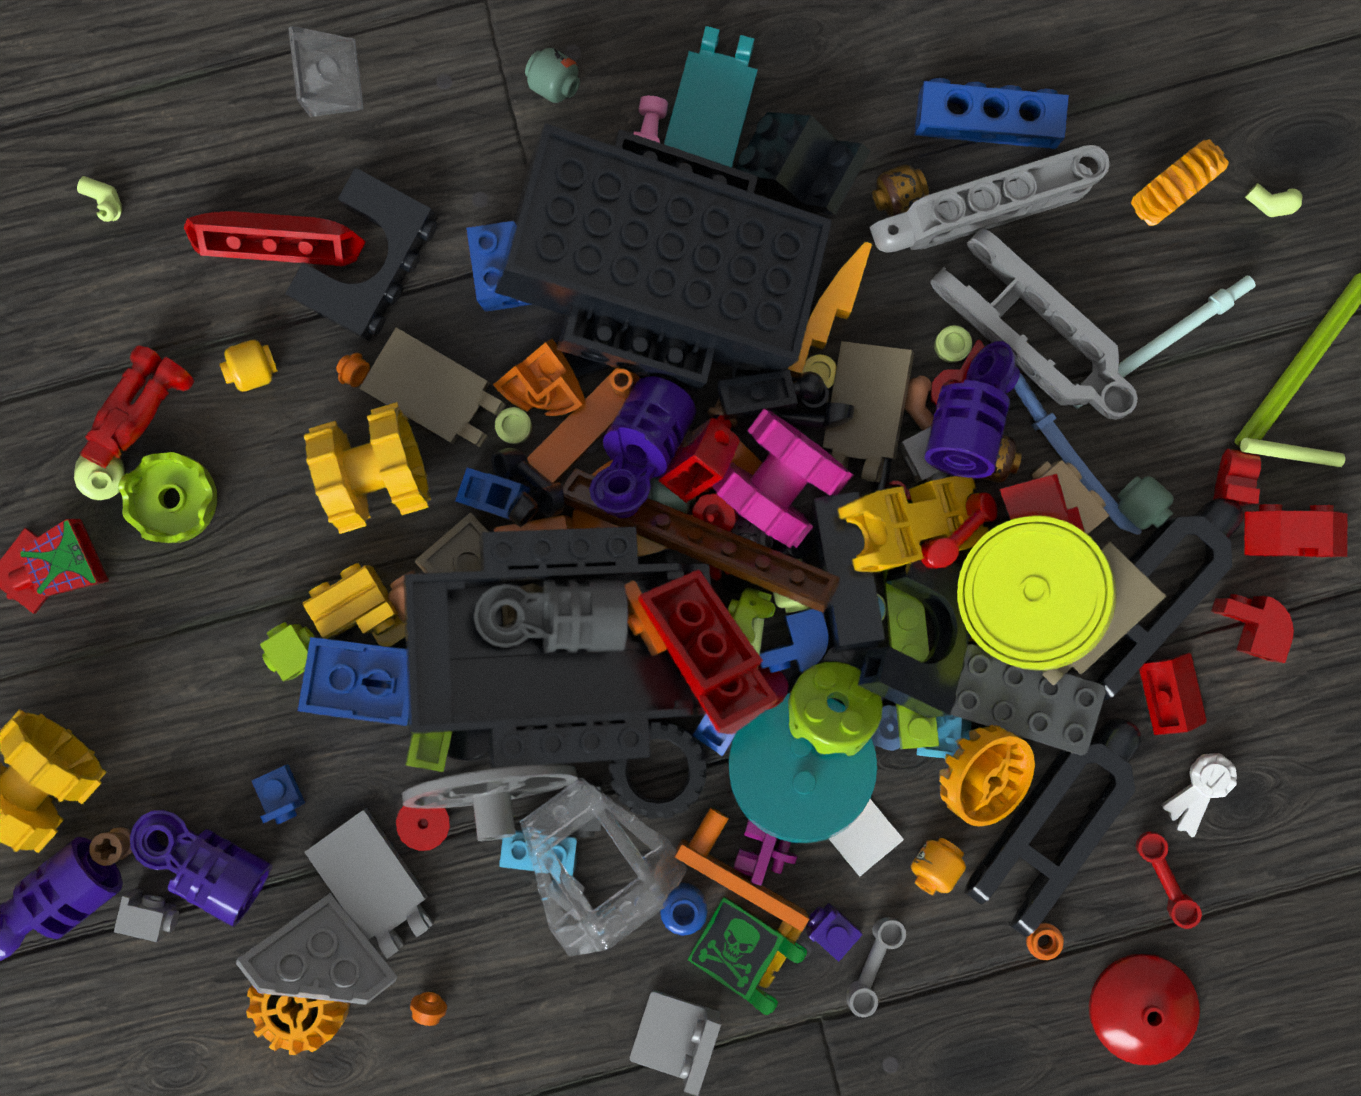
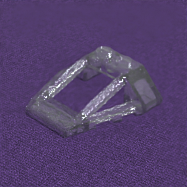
M582 777L520 821L530 861L536 876L538 891L546 913L545 917L548 927L569 957L608 950L670 904V893L680 885L688 869L685 863L675 858L676 850L666 837L659 832L657 833ZM596 816L638 878L596 909H593L551 848ZM619 822L652 851L642 857ZM549 873L574 907L565 915Z

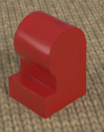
M1227 449L1220 462L1213 500L1219 498L1234 500L1242 506L1258 504L1260 489H1256L1261 470L1259 454Z

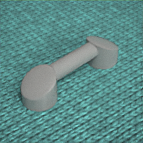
M893 917L882 918L874 924L872 932L875 941L859 980L852 982L847 989V1004L858 1017H868L876 1011L878 998L871 987L886 950L896 949L905 941V927Z

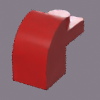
M1230 594L1229 598H1215L1211 612L1245 623L1237 651L1270 662H1286L1293 640L1294 628L1290 614L1280 602L1269 596H1254L1253 600L1247 597Z

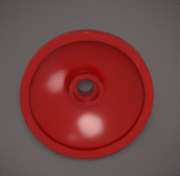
M1134 954L1113 962L1099 975L1091 991L1089 1015L1096 1036L1113 1055L1132 1064L1155 1065L1174 1058L1187 1047L1197 1030L1200 1007L1198 995L1191 980L1179 967L1169 960L1156 955ZM1156 1011L1157 1018L1152 1022H1148L1147 1017L1149 1013Z

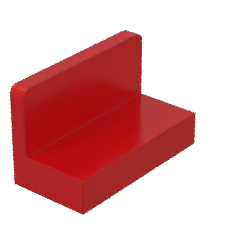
M1184 653L1170 659L1148 661L1142 665L1139 671L1154 735L1189 732L1207 722L1191 653Z

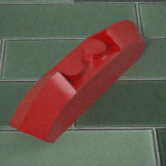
M223 211L189 217L184 225V230L193 249L201 256L346 266L356 262L366 242L342 224L315 217Z

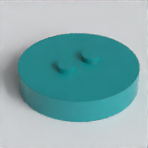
M787 693L783 702L774 708L765 710L736 732L729 755L730 784L739 807L746 817L760 830L787 842H819L843 832L864 811L876 783V751L871 738L858 753L852 756H847L846 753L821 754L816 751L815 746L807 739L794 738L789 728L788 698L790 693ZM832 698L827 700L831 710L835 712L846 710V707Z

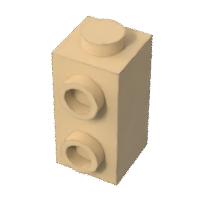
M1063 460L1050 464L1048 461H1045L1030 474L1034 478L1033 480L1057 473L1067 509L1078 506L1085 533L1089 534L1110 516L1104 509L1106 506L1104 500L1094 490H1087L1080 481L1082 479L1080 472L1071 463L1067 462L1065 464Z

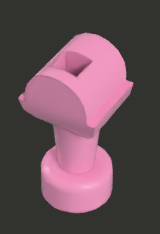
M642 96L640 98L639 112L644 116L641 131H634L633 134L660 143L658 139L659 119L665 118L668 101L657 96Z

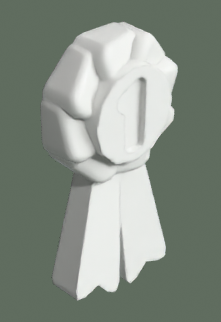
M1220 753L1203 754L1198 757L1190 767L1191 784L1161 805L1165 811L1169 812L1172 821L1177 820L1184 812L1176 825V829L1178 831H1187L1191 837H1194L1210 798L1225 797L1237 785L1236 767Z

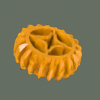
M1210 139L1203 140L1132 198L1131 205L1136 210L1135 213L1149 226L1157 225L1227 169L1229 162L1224 156L1225 153Z

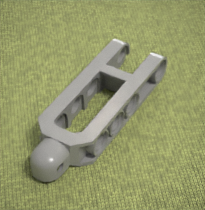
M1086 145L927 195L913 202L907 212L873 224L870 230L875 245L880 251L886 253L896 252L909 247L911 250L926 249L977 233L981 228L990 229L1078 201L1108 172L1110 165L1109 157L1102 148L1095 145ZM1083 157L1093 158L1098 164L1097 173L1093 175L1090 168L1079 163L1080 159Z
M981 228L967 242V245L973 255L1008 286L991 304L970 285L965 287L956 277L947 272L945 267L930 280V284L937 294L991 343L1004 341L1009 344L1015 355V365L1060 406L1087 405L1090 403L1103 416L1114 420L1124 418L1136 407L1138 400L1136 390L1118 373V346L990 231ZM1019 298L1023 299L1092 362V373L1081 385L1078 383L1076 385L1072 384L1054 367V361L1051 359L1047 361L1026 342L1028 338L1024 334L1019 336L1001 319L1005 312Z

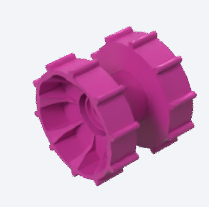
M763 409L747 431L770 454L754 475L740 468L735 463H730L724 478L712 486L717 492L716 494L734 508L738 514L745 517L768 536L784 543L789 548L792 545L797 548L813 528V525L803 516L804 514L792 505L802 489L809 482L830 496L832 494L838 495L853 474L841 462L793 425L772 411Z

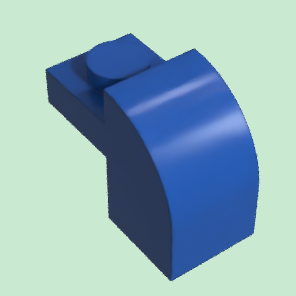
M467 467L455 501L511 520L507 516L511 503L521 491L529 493L531 488Z
M813 608L784 615L791 643L760 652V657L763 660L760 663L761 668L769 667L770 673L790 668V661L796 659L798 670L803 673L819 663L828 646V630L823 613Z

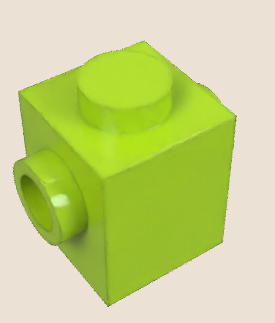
M284 622L267 632L269 639L260 644L265 652L262 654V658L267 667L272 672L277 671L282 681L292 680L304 673L310 637L315 638L311 630L306 626L303 628L301 624L288 626Z

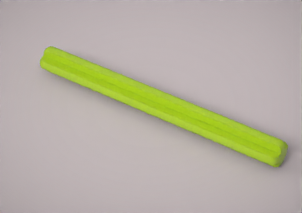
M1361 273L1353 277L1235 439V444L1240 447L1243 438L1262 440L1360 306Z

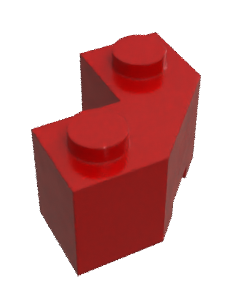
M1281 504L1259 505V511L1245 512L1244 555L1347 557L1348 513L1334 512V505H1311L1310 511H1282Z

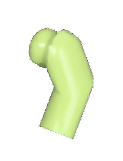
M86 176L80 178L77 190L80 194L97 200V208L100 210L96 212L98 217L106 222L117 220L121 216L123 208L116 189L111 185Z
M1259 183L1254 185L1245 196L1246 199L1269 217L1283 216L1296 212L1301 207L1303 198L1301 192L1297 189H1288L1287 192L1271 194Z

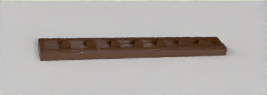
M575 468L562 486L564 504L618 527H636L637 535L824 613L839 586L840 577L649 498L634 515L627 518H617L599 509L591 499L589 489L595 476Z

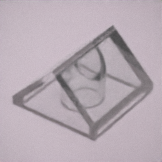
M296 26L289 27L296 97L308 115L314 117L362 110L364 107L355 39Z

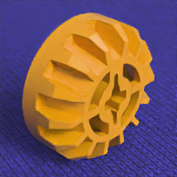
M990 725L989 727H980L969 731V740L965 738L957 739L955 742L959 749L953 756L946 753L945 762L949 767L939 772L941 799L947 803L948 809L973 826H988L1009 815L1026 795L1034 775L1035 759L1029 744L1014 733L1006 731L998 725Z
M252 985L247 993V996L250 998V1006L246 1013L247 1018H253L256 1025L253 1031L257 1037L263 1035L271 1042L269 1048L274 1051L283 1048L289 1050V1055H298L301 1051H316L324 1043L331 1040L345 1022L350 1003L281 996L276 1007L268 1009L271 994L258 993ZM318 1006V1014L316 1020L309 1027L310 1023L312 1022L311 1012L315 1007ZM277 1014L282 1022L289 1025L290 1032L278 1028L271 1020L270 1015Z

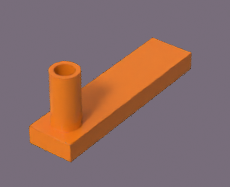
M615 368L585 399L586 403L574 410L527 458L529 464L555 484L610 428L635 383L641 378L626 369Z
M710 807L690 843L684 839L680 841L675 850V858L802 932L809 921L806 910L763 885L751 883V878L709 854L729 819L722 812Z

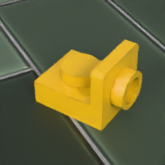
M386 601L355 621L363 634L372 633L379 646L391 647L405 638V623L399 619L398 612L391 601Z

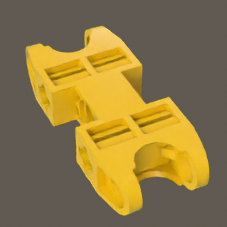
M952 476L932 480L909 489L913 502L911 504H908L904 488L901 486L876 491L839 507L840 519H846L848 523H854L861 529L864 535V549L860 554L856 555L857 558L852 559L855 571L878 572L924 559L920 542L933 538H948L968 518L966 513L967 498L973 493V490L977 489L974 478ZM982 524L959 547V551L972 548L980 538L989 532L988 527H983Z

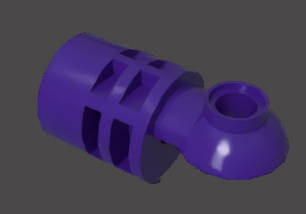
M995 341L985 346L971 362L964 383L942 385L924 454L926 462L935 469L950 475L966 478H983L992 475L995 471L1010 406V399L1006 393L1015 387L1020 376V371L1015 366V355L1009 344L1004 341Z
M650 376L641 378L635 383L603 438L604 449L612 463L594 477L589 489L591 499L599 509L617 518H627L634 515L647 500L651 488V479L660 477L666 472L669 463L676 454L679 445L696 416L694 402L682 388L666 379Z
M165 810L151 811L141 816L133 825L130 834V848L135 858L142 865L154 870L168 869L177 874L170 879L168 885L169 892L182 897L187 902L200 907L205 912L232 927H235L248 912L262 890L272 869V864L245 849L239 848L233 842L223 839L210 829H205L200 835L191 831L180 817ZM158 830L167 834L169 839L167 847L159 843L157 839Z
M83 837L73 839L17 883L13 890L12 898L0 903V961L11 956L21 945L26 934L32 929L48 938L60 939L121 891L123 881L119 869L115 863L102 866L92 859L89 850L90 839Z

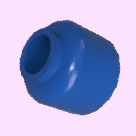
M688 883L675 884L667 889L662 896L660 904L661 920L672 933L682 936L690 935L700 930L706 922L708 913L706 897L695 885Z

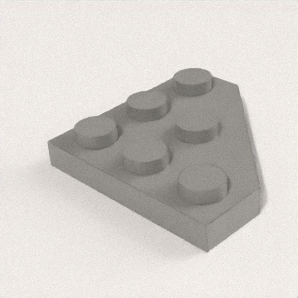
M331 893L240 956L236 962L258 993L366 1005L396 982L397 975Z

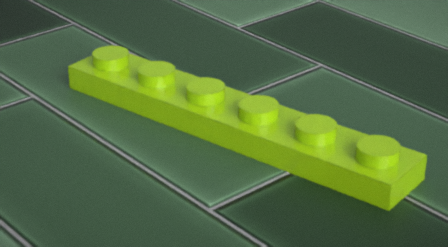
M888 569L882 570L890 647L923 662L929 655L925 607L918 599L885 583ZM896 703L900 749L939 746L936 717L926 718Z

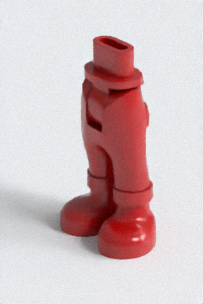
M137 345L131 352L130 360L133 363L131 369H126L122 374L121 380L98 411L92 429L85 436L88 442L80 452V455L102 468H106L114 457L120 458L122 455L120 450H127L144 433L153 420L161 401L169 394L168 390L170 388L187 391L194 383L193 377L184 368L167 357H164L162 360L154 350L148 347ZM149 375L153 376V378H152V379H149V381H148L147 384L145 385V383H146V380H145V379H146ZM145 385L143 392L140 394L138 399L131 405V402L137 395L138 391L141 390L142 387Z

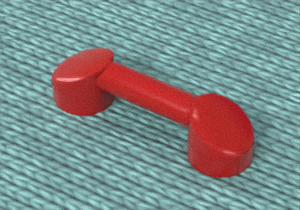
M974 493L967 499L966 513L968 518L948 538H933L923 542L921 551L924 559H921L926 567L945 568L951 565L959 555V547L984 522L996 520L998 515L997 504L989 493Z
M1148 831L1143 833L1136 841V850L1144 860L1151 862L1169 897L1167 903L1169 916L1181 928L1190 929L1197 926L1202 917L1201 909L1190 896L1182 893L1165 859L1168 854L1167 841L1157 832Z

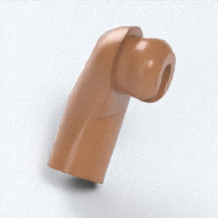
M918 376L909 381L905 410L922 431L932 425L934 418L933 414L925 406L928 391L932 387L931 381L926 376Z

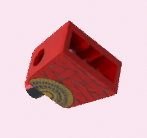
M716 414L688 434L669 463L666 472L660 476L658 481L687 503L723 479L740 443L739 437L730 430L732 427L731 421L725 420L723 415ZM694 463H700L698 467H692Z

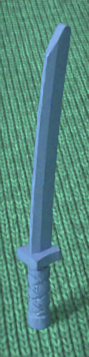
M1020 373L1019 380L1014 389L1034 421H1036L1031 425L1035 431L1041 430L1065 464L1067 462L1071 463L1082 476L1081 483L1088 491L1094 490L1100 495L1106 504L1104 507L1105 511L1120 529L1133 534H1141V529L1137 528L1119 511L1116 501L1088 469L1053 422L1057 419L1053 413L1047 414Z

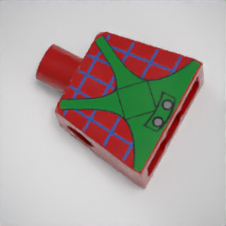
M81 519L64 520L20 548L19 556L24 566L8 573L9 581L17 592L34 586L39 597L52 596L109 581Z

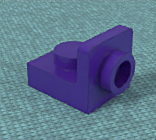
M830 903L824 908L817 907L810 914L808 926L805 929L808 938L813 942L816 941L838 962L863 935L853 923Z

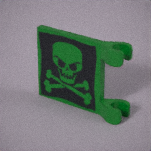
M724 897L689 956L688 961L746 999L761 1013L769 1015L776 1009L778 1000L757 987L775 955L779 951L792 962L800 963L804 960L808 951L801 944L784 936L727 897Z

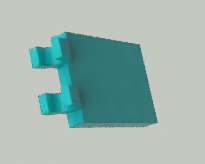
M706 26L700 53L688 52L664 145L732 167L758 69L748 67L753 52L754 38L740 35L734 58L716 53L720 29Z

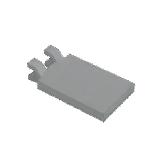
M367 808L305 851V854L344 911L368 940L374 936L377 938L378 945L386 959L405 945L400 936L394 931V928L402 922L408 921L416 937L423 934L434 924L431 917L420 905L428 897Z

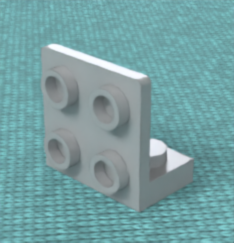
M652 990L630 1053V1061L684 1079V1092L698 1096L721 1027L720 1012Z

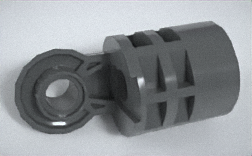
M567 579L565 584H555L554 580H545L542 593H527L518 586L508 584L494 586L483 593L476 604L474 613L476 629L484 640L494 646L505 648L519 645L528 638H542L545 653H554L556 649H566L567 652H576L578 649H586L587 652L623 651L626 644L628 625L625 585L622 579H587L585 584H578L576 579ZM503 605H510L515 610L513 621L507 625H500L495 620L497 609Z

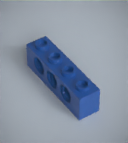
M943 78L931 79L929 82L924 81L918 94L915 136L1056 149L1065 138L1069 95L1058 94L1053 89H1040L1036 92L1022 91L1021 87L1015 85L990 88L981 82H968L965 85L951 84L949 80ZM947 104H959L963 109V114L952 113L948 109ZM990 106L995 108L999 117L991 118L987 116L983 107ZM1019 110L1031 112L1034 121L1024 120L1020 116Z

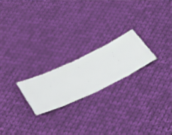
M871 799L864 811L851 826L838 835L829 838L859 877L904 840Z

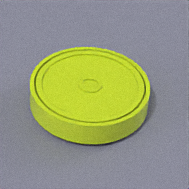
M1028 516L1004 522L979 539L968 553L961 568L957 598L959 611L966 629L976 643L987 653L1004 663L1018 668L1050 670L1079 660L1101 641L1114 615L1116 584L1108 560L1098 545L1086 533L1074 525L1056 518Z

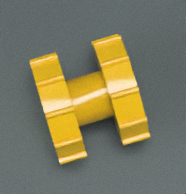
M398 402L372 409V414L367 415L371 436L370 443L351 448L346 433L344 434L338 427L336 420L309 428L310 433L304 434L307 453L306 461L310 468L316 495L319 497L328 516L329 523L332 522L338 528L340 534L367 526L366 520L371 518L367 495L370 492L387 488L392 503H395L401 515L429 507L428 501L431 500V496L429 494L427 473L408 418L399 408Z
M19 709L0 730V751L5 757L4 762L10 764L9 767H5L0 762V842L12 847L16 852L21 849L34 850L39 853L58 832L56 828L64 821L58 815L52 803L53 799L48 796L53 795L60 802L68 800L78 801L83 804L102 783L100 779L106 774V771L101 768L99 761L94 756L95 752L74 736L70 729L66 730L57 723L45 718L41 713L39 715L24 713Z

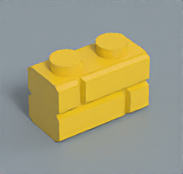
M356 563L340 573L342 579L330 586L328 582H324L309 591L311 598L304 601L303 606L314 621V625L323 639L331 640L357 625L355 621L388 601L389 593L372 566L365 565L361 567L359 563Z

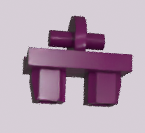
M748 819L744 836L762 842L758 853L739 848L734 868L745 875L751 876V883L762 886L770 857L774 858L771 871L781 874L785 862L795 864L798 856L789 851L791 842L780 840L779 846L775 847L777 838L760 830Z

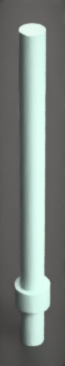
M1246 275L1228 289H1220L1208 297L1206 304L1121 361L1118 366V373L1125 377L1216 313L1221 315L1232 308L1235 300L1256 286L1254 280ZM1073 405V406H1074L1076 409H1078V408H1080V407L1083 406V405Z

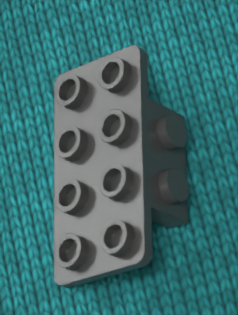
M968 644L964 658V669L960 675L956 691V703L952 708L951 715L988 727L990 725H998L1017 736L1078 755H1085L1088 752L1106 693L1103 685L1069 674H1065L1056 684L1052 685L1042 675L1044 670H1027L1009 665L994 658L980 646Z

